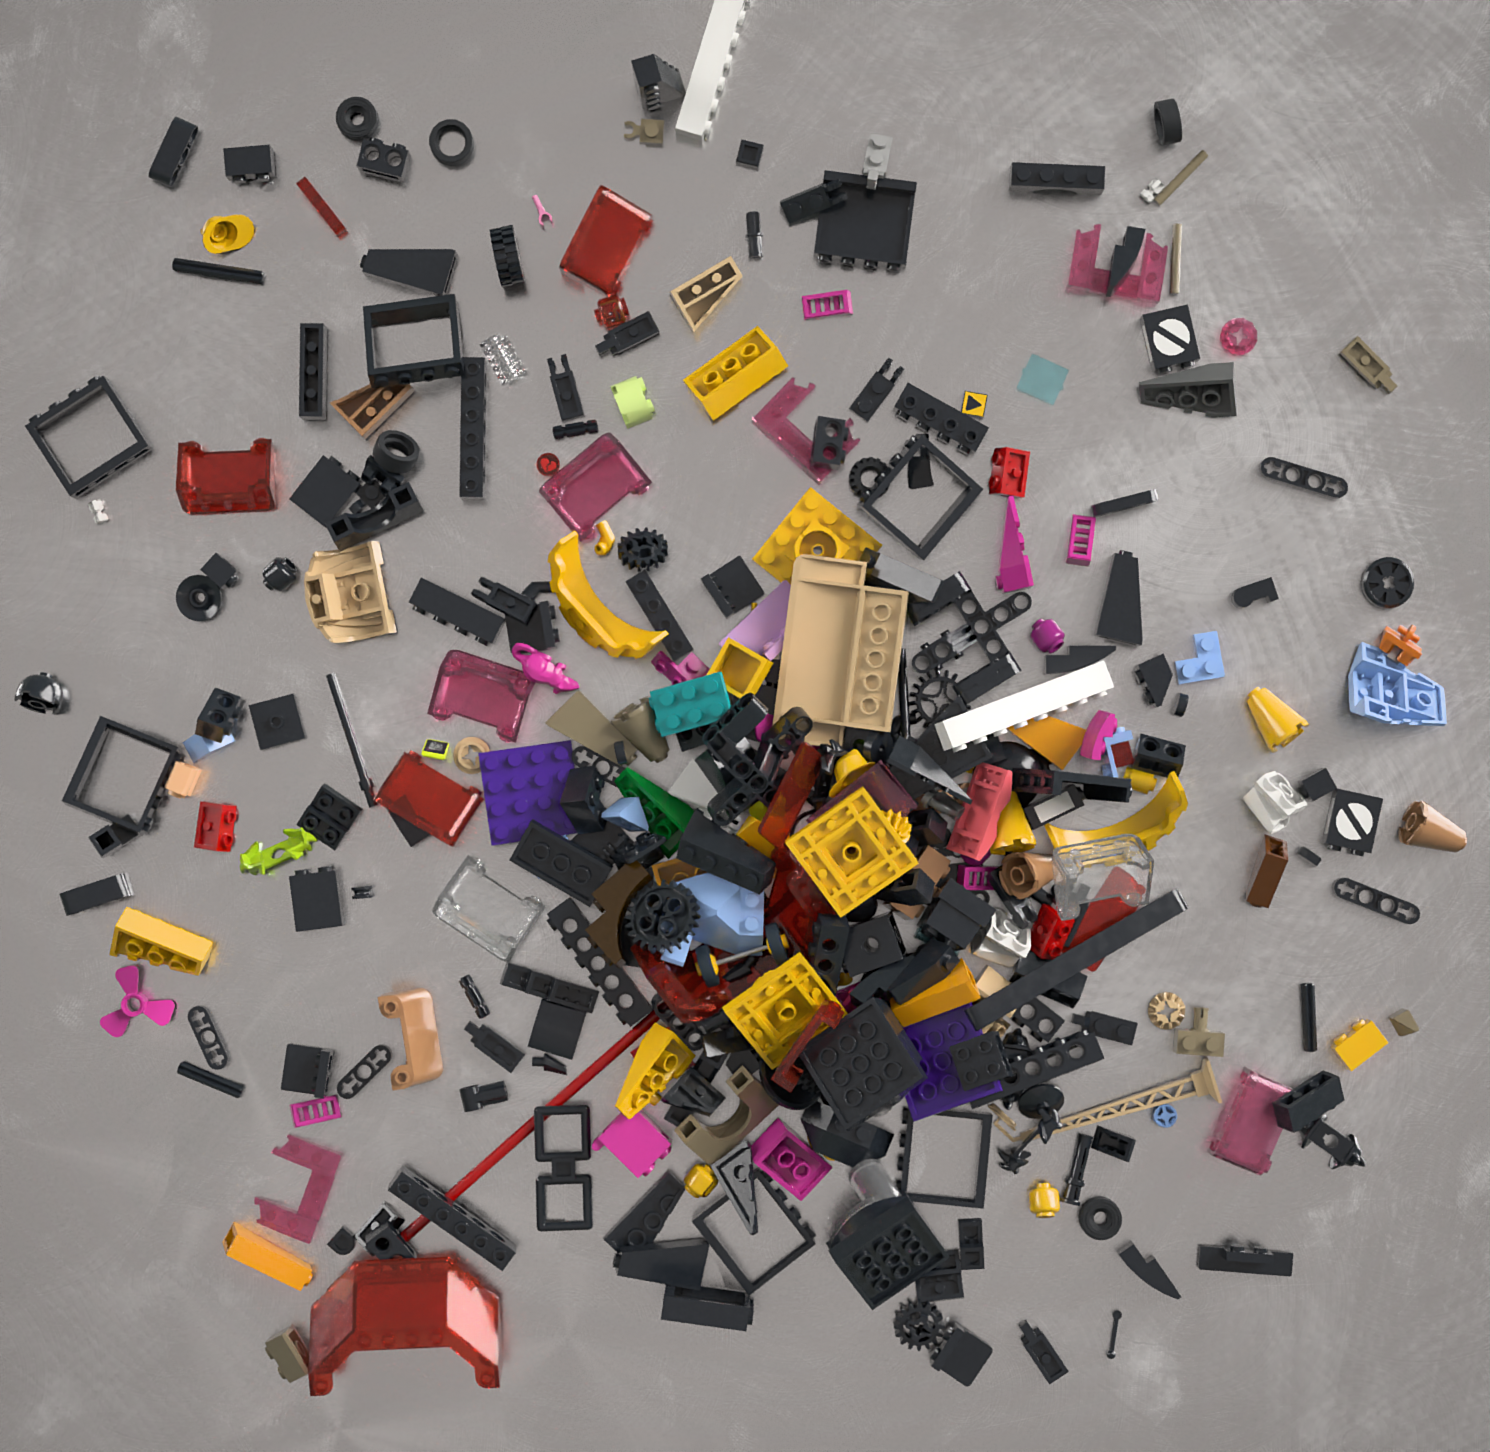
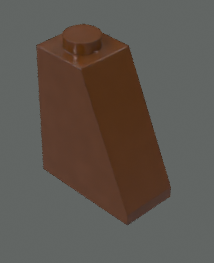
M1264 835L1246 889V901L1252 906L1269 908L1288 862L1287 841Z

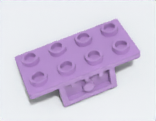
M786 580L782 581L719 642V645L723 647L729 637L769 661L774 659L783 648L791 585Z

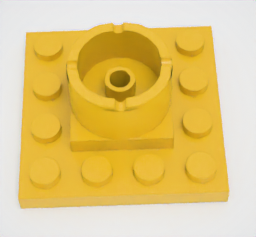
M810 487L752 560L780 583L786 580L791 585L793 564L800 555L808 554L859 561L865 548L878 552L882 544ZM815 547H819L822 549V553L820 555H816L813 552V549Z
M863 786L785 840V844L840 918L919 864L918 860Z
M800 952L775 970L764 973L749 989L722 1007L726 1015L772 1070L780 1064L784 1057L783 1062L797 1053L796 1049L848 1014Z

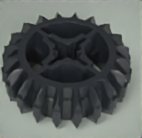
M940 670L935 672L936 677H932L929 671L926 673L927 681L922 676L918 678L922 683L921 686L913 684L912 687L918 690V692L909 693V696L916 697V701H910L909 706L916 705L917 709L912 710L911 714H920L916 718V722L918 723L924 719L923 728H927L929 723H932L942 713L943 709L949 705V703L942 704L938 710L937 703L928 698H938L942 693L943 699L946 698V702L951 703L953 700L947 696V685L953 686L956 684L955 680L958 674H953L950 679L948 678L949 670H945L943 677L940 676ZM941 682L936 694L923 693L929 684ZM921 700L933 705V718L924 712ZM965 705L967 710L971 709L970 705Z

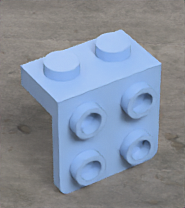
M1117 727L1116 732H1113V738L1103 737V741L1106 744L1105 753L1102 755L1105 764L1101 765L1103 776L1118 778L1111 744L1132 740L1131 730Z

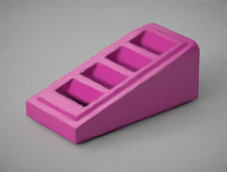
M849 290L802 296L805 320L853 314L851 292ZM839 297H843L844 309H840ZM830 298L834 300L835 310H831ZM820 299H824V312L821 311ZM811 300H815L816 313H812Z
M1073 514L1067 564L1090 565L1096 517ZM1076 525H1088L1090 529L1078 528ZM1075 533L1089 536L1088 538L1075 536ZM1074 543L1085 544L1087 548L1074 546Z
M958 865L957 883L967 890H994L988 880L987 884H984L985 872L989 874L999 866ZM970 872H972V883H969ZM977 872H980L979 884H976Z
M337 1094L327 1096L324 1099L318 1098L289 1105L294 1128L341 1118ZM327 1101L331 1103L332 1115H328ZM318 1103H321L323 1117H319ZM309 1105L312 1106L314 1119L309 1117L307 1108ZM300 1107H302L305 1121H300L298 1112Z

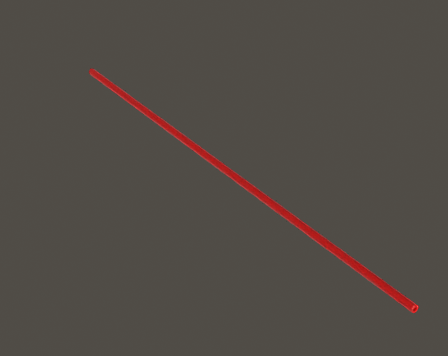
M809 875L795 884L764 912L763 928L810 888L813 880ZM721 950L714 957L718 961L730 957L732 953ZM698 972L694 973L670 997L678 1004L704 981L703 977L699 976ZM664 1000L657 1008L663 1010L667 1008L669 1002ZM651 1011L545 1106H562L649 1030L654 1023L660 1020L655 1011ZM534 1115L444 1195L455 1201L534 1131ZM551 1115L543 1116V1122ZM421 1214L400 1234L408 1242L431 1221Z

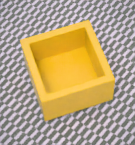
M728 637L707 675L722 672L727 691L741 698L747 693L756 695L773 662Z

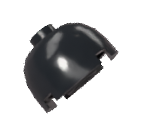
M40 672L39 675H30L20 682L14 700H21L20 705L34 712L45 714V709L53 710L52 714H57L60 712L63 690L51 674Z

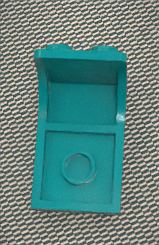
M722 672L650 691L649 704L651 709L655 710L657 718L655 726L662 737L715 723L731 708Z

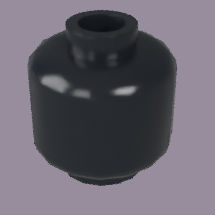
M276 557L262 571L264 585L271 591L274 589L280 592L285 591L297 579V567L286 557Z

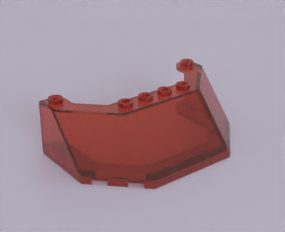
M784 841L775 847L770 855V859L776 863L777 872L769 898L764 900L763 946L767 945L765 926L776 922L781 933L786 935L789 944L787 948L789 959L800 952L809 962L808 944L813 942V922L817 921L818 913H836ZM636 944L630 947L646 979L681 1023L701 1021L718 1012L719 1008L725 1006L749 989L764 973L781 966L776 964L773 955L767 949L762 951V956H752L757 960L750 969L753 972L752 974L732 982L722 979V976L737 965L738 962L743 964L748 956L718 965L720 984L708 988L703 977L699 976L697 972L695 949L692 951L688 950L682 967L661 960L662 955L657 950L653 955L648 950L643 951ZM708 945L716 961L736 955Z
M450 1257L354 1261L348 1267V1270L333 1282L322 1297L311 1305L308 1367L310 1396H324L331 1392L333 1388V1372L354 1351L450 1347L475 1368V1380L479 1386L483 1388H500L503 1348L499 1297L481 1286V1282L470 1273H465Z

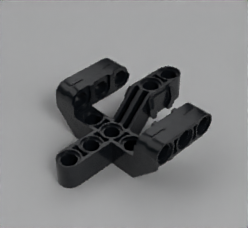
M959 571L944 580L945 582L935 603L913 604L908 602L906 613L913 625L916 626L954 603L966 624L951 633L947 629L940 634L941 638L930 645L928 642L921 645L922 651L913 657L911 665L913 670L919 674L927 673L932 669L937 672L943 668L942 664L952 658L959 659L964 655L962 652L964 649L978 642L990 663L952 686L957 696L960 695L964 705H967L1022 671L996 630L1030 609L1032 599L1026 592H1017L985 612L963 574ZM1023 596L1026 598L1027 606L1024 609H1019L1015 606L1014 600L1016 597ZM965 601H972L975 604V611L973 613L967 614L963 611L962 605ZM1003 608L1006 610L1007 618L1005 621H998L995 618L994 613L996 609ZM979 620L985 621L988 626L987 631L983 634L978 633L974 628L975 623ZM995 640L999 643L1000 649L997 653H990L987 650V643L989 641ZM939 644L946 645L949 650L946 657L937 656L935 652L936 646ZM920 656L926 657L929 662L928 667L924 670L918 669L915 665L916 659Z
M747 693L742 696L707 729L702 738L704 744L734 776L707 805V811L715 824L718 826L730 824L756 798L772 813L781 817L783 812L788 810L792 804H795L817 782L820 758L813 752H807L797 762L791 763L792 766L780 778L777 777L775 779L782 760L788 759L790 757L788 753L798 744L800 746L803 745L805 736L812 730L813 721L803 708H791L769 730L761 735V742L753 760L737 746L768 714V708L753 693ZM802 718H803V720H802L800 723H797V724H796V722H797L799 719H802ZM785 734H786V736H785L783 739H780V740H779V738H780L782 735H785ZM743 762L740 767H736L739 763ZM758 777L757 780L751 782L753 778Z

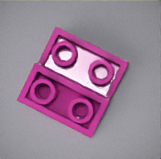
M1098 710L1085 732L1081 745V756L1093 760H1101V755H1104L1106 747L1103 737L1113 738V732L1117 730L1115 714Z

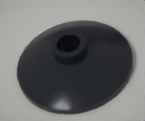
M192 575L184 579L178 586L176 603L180 612L188 619L205 621L212 618L220 609L222 602L220 588L209 577ZM199 593H202L205 597L203 602L198 599Z
M1051 1084L1035 1085L1021 1094L1018 1100V1108L1028 1118L1042 1119L1038 1110L1041 1108L1052 1116L1051 1109H1055L1058 1112L1062 1108L1064 1095L1057 1086Z

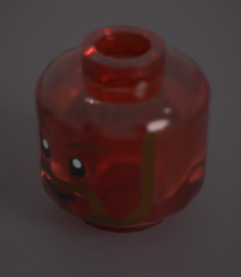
M617 294L599 299L597 302L598 309L594 310L597 322H603L606 328L625 323L627 316L630 315L625 299L620 298Z

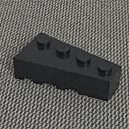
M655 54L631 60L634 82L643 109H657L661 107V103L685 96L686 91L678 68L674 69L673 65H668V62L662 61V58Z

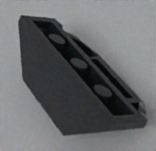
M818 1101L804 1109L800 1119L815 1152L855 1169H859L886 1156L894 1137L893 1133L868 1122H863L851 1131H845L832 1108Z

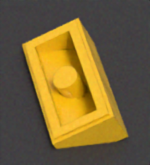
M750 815L736 833L737 836L770 859L787 846L783 838Z

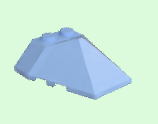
M1363 642L1359 644L1348 675L1350 712L1385 724L1445 726L1447 724L1445 695L1442 686L1421 673L1416 675L1405 668L1404 664L1387 657L1388 653H1385L1378 647Z
M708 872L676 882L677 885L682 883L686 888H689L692 895L697 898L696 903L700 906V909L696 912L701 915V918L695 920L699 927L692 928V931L695 933L692 940L733 954H739L763 946L764 891L759 895ZM681 905L677 906V907L674 909V912L677 911V910H679V908L681 907ZM762 951L748 956H762Z

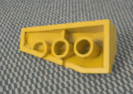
M654 1023L639 1045L615 1107L630 1120L650 1103L651 1097L656 1092H663L670 1080L673 1078L678 1079L696 1055L673 1031Z

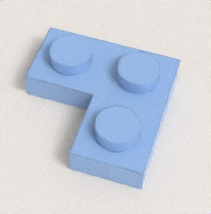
M1217 631L1194 634L1193 639L1197 658L1174 662L1178 685L1225 677Z

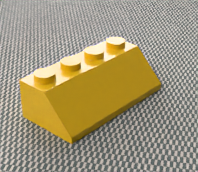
M756 326L683 379V381L712 420H715L771 378L780 374L782 370L788 367V364L777 346Z

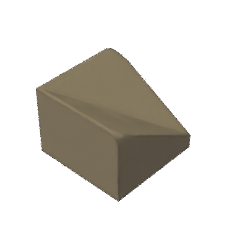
M1402 1008L1388 1016L1399 1036L1419 1031L1417 1023L1407 1009Z

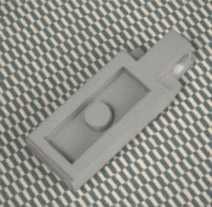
M870 133L862 171L863 175L868 176L866 188L875 190L878 178H885L893 137Z

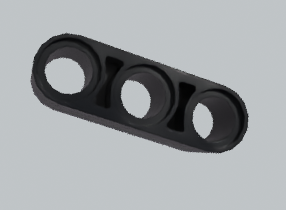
M175 117L172 120L149 170V178L169 187L173 186L198 133L197 125L179 117Z
M121 873L62 892L59 895L66 916L130 896L131 894L125 875Z
M660 992L655 994L651 1005L656 1015L690 1050H701L703 1048L701 1035L704 1034L701 1028L697 1027L688 1014L667 993ZM664 1000L669 1002L667 1008L663 1010L657 1008L659 1002ZM677 1017L684 1018V1022L680 1026L673 1025V1021ZM697 1033L700 1035L696 1042H689V1037L692 1034Z

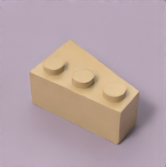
M729 256L669 292L692 332L696 331L700 324L742 278V274L733 258Z

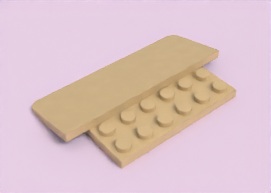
M808 554L800 555L794 561L773 725L791 708H803L813 721L812 730L805 736L804 744L820 746L823 743L831 745L829 740L833 739L842 747L845 726L884 732L891 731L909 591L864 586L867 562ZM802 718V719H799V720L796 722V724H797V723H800V722L803 720V718ZM785 734V735H782V736L779 738V740H780V739H783V738L786 736V734Z

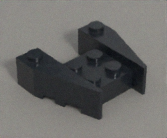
M934 808L913 811L906 816L908 817V823L911 824L910 838L905 844L915 858L918 847L944 843L948 822ZM912 868L874 894V896L878 900L908 906L928 904L932 900L935 882L921 868Z

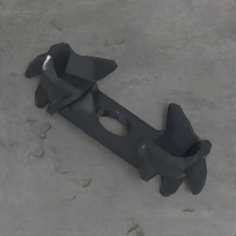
M833 739L829 740L831 745L820 744V748L826 754L819 759L820 770L813 796L806 798V801L815 808L811 812L817 815H822L831 809L832 803L837 798L829 796L830 784L835 764L839 758L848 753ZM827 774V777L822 784V779L824 775Z
M1016 1028L1013 1032L1006 1034L1002 1043L1008 1061L1022 1055L1023 1059L1031 1056L1030 1051L1032 1050L1030 1049L1027 1037L1022 1035L1020 1028ZM1017 1076L1006 1078L1004 1081L1012 1084L1016 1082ZM1025 1090L999 1100L1003 1102L1005 1109L1010 1110L1013 1102H1017Z
M1040 1108L1038 1112L1042 1119L1039 1121L1038 1127L1017 1148H1013L1009 1154L1001 1150L998 1151L1000 1158L1005 1162L999 1163L1002 1169L1011 1171L1014 1175L1019 1173V1167L1026 1165L1029 1161L1025 1159L1031 1156V1152L1023 1149L1034 1137L1040 1134L1043 1143L1047 1144L1053 1131L1062 1128L1063 1124L1055 1109H1051V1116L1047 1111Z
M1321 1115L1317 1120L1310 1122L1299 1131L1304 1139L1301 1148L1304 1149L1312 1141L1333 1156L1330 1159L1332 1170L1344 1165L1350 1167L1353 1165L1364 1167L1366 1165L1361 1156L1362 1149L1357 1142L1356 1136L1350 1134L1348 1135L1350 1139L1342 1135L1324 1122L1328 1119L1326 1115ZM1325 1134H1333L1338 1138V1143L1335 1147L1331 1148L1325 1145V1140L1323 1139Z

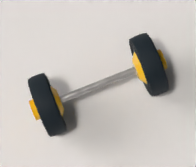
M774 922L765 926L767 945L718 961L712 955L708 945L697 947L695 949L697 958L695 965L699 976L703 977L706 986L710 988L720 984L718 965L767 949L773 955L777 965H782L788 961L787 948L789 944L786 935L781 933L778 924Z

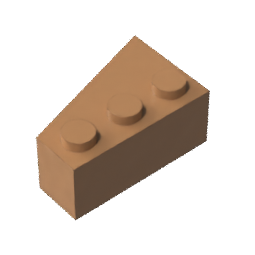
M369 383V385L357 391L355 390L338 400H334L330 404L362 437L367 439L415 390L410 384L372 388Z
M927 845L922 848L916 857L919 864L913 867V869L921 868L936 885L940 878L944 879L949 873L951 860ZM934 886V891H933L932 897L934 896V894L936 893V891H937V889H938L937 886ZM884 901L882 904L904 920H913L914 917L919 918L925 909L923 904L908 906Z

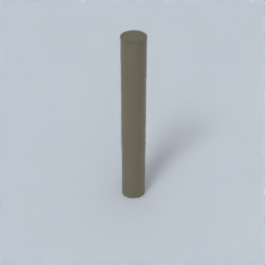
M1201 150L1153 199L1154 202L1160 206L1208 157V154Z
M1178 223L1173 224L1170 294H1179L1182 224Z

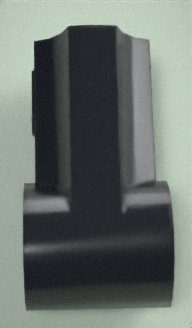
M504 1080L482 1086L478 1084L459 1089L464 1112L479 1110L486 1105L509 1100Z

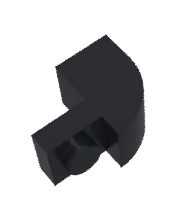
M129 814L121 818L135 824ZM108 824L89 836L88 839L100 857L105 858L121 849L122 846L139 835L114 824L110 826Z

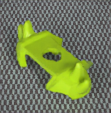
M303 828L283 829V833L289 836L287 840L264 850H259V843L256 841L244 854H240V871L244 874L248 870L252 875H257L258 871L259 874L263 875L266 869L291 858L298 860L303 856L305 849L312 851L310 842H316L317 839L311 833L305 832ZM276 850H286L281 857L277 859L272 858Z

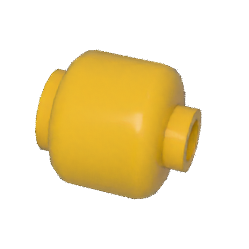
M696 1163L684 1178L686 1184L684 1188L695 1198H705L717 1186L719 1180L710 1165L707 1163L705 1165Z
M1050 1183L1036 1184V1188L1029 1192V1208L1031 1213L1036 1214V1218L1055 1217V1213L1060 1210L1059 1191L1051 1188Z

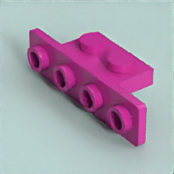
M661 650L651 661L655 669L665 675L672 685L706 676L710 670L693 652L679 665L675 664Z

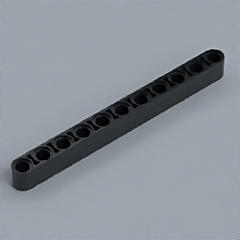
M1176 888L969 1007L964 1012L974 1030L978 1031L1184 912L1189 907L1179 889Z

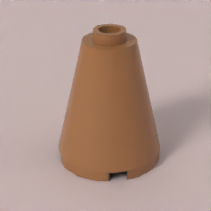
M1414 801L1402 817L1405 824L1403 828L1399 827L1398 831L1401 843L1454 853L1464 849L1467 844L1465 831L1424 801Z
M1014 852L1008 854L1002 860L1001 864L1003 866L1002 871H999V878L1006 893L1016 896L1017 899L1030 897L1061 873L1062 866L1057 856L1052 854Z

